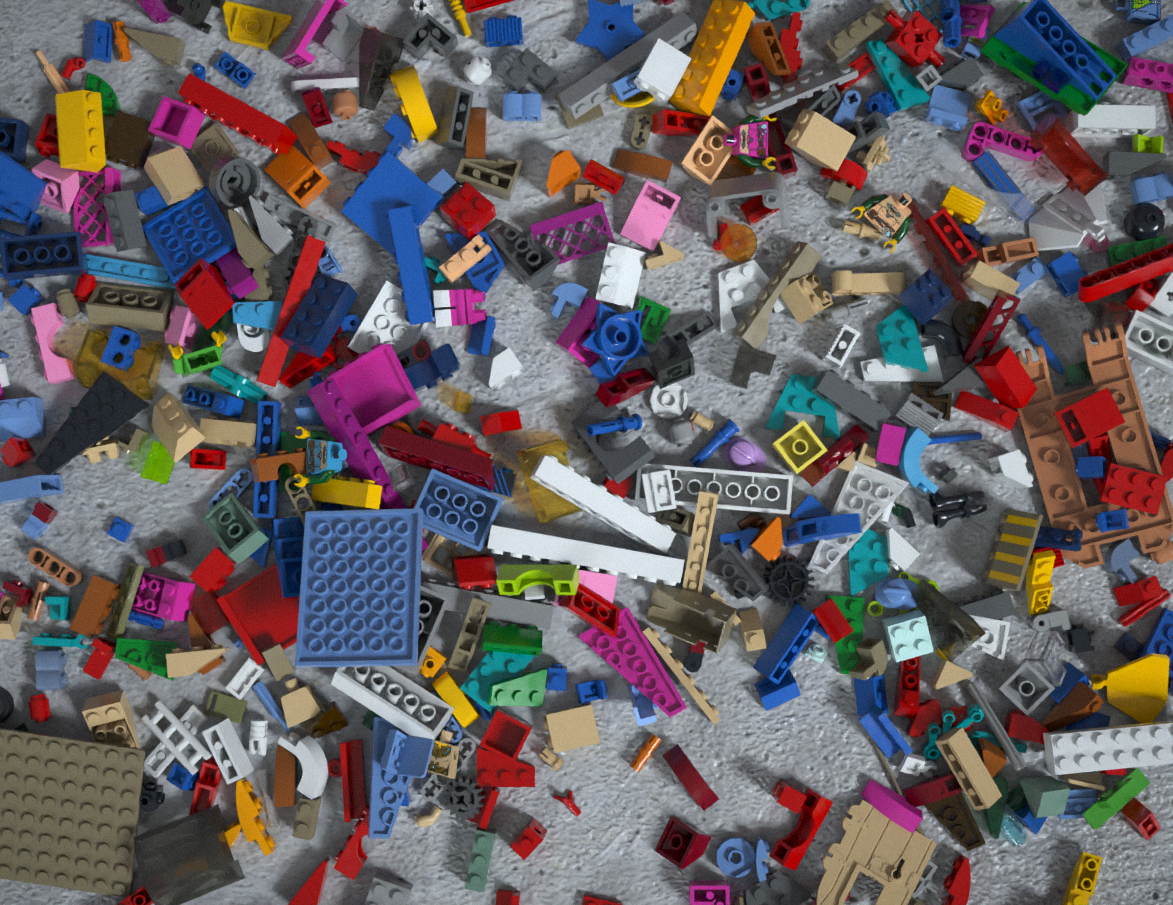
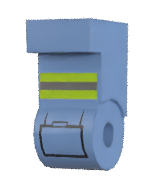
M986 27L984 38L969 36L960 56L966 59L972 57L976 62L981 54L979 50L985 44L991 28Z

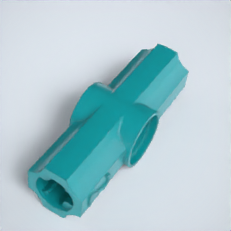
M220 365L216 366L211 372L210 379L226 387L231 393L241 398L244 397L257 406L258 401H266L268 392L252 384V381L237 373L234 374Z

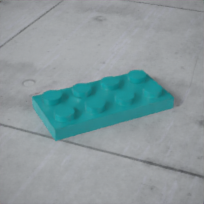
M489 651L459 689L490 713L496 706L487 704L490 684L518 677L535 655Z

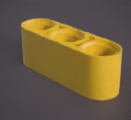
M448 671L432 682L433 687L443 701L454 708L452 713L464 728L481 717L466 694L459 689V684Z

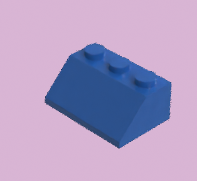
M0 151V204L25 220L32 212L38 210L47 183Z

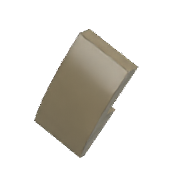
M279 642L261 650L276 681L294 673Z

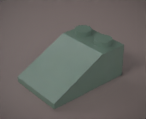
M232 492L201 516L228 556L238 564L269 540L258 523Z

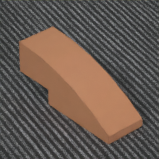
M1032 237L981 248L976 251L978 255L975 256L976 263L980 260L990 267H997L1039 256L1035 238Z

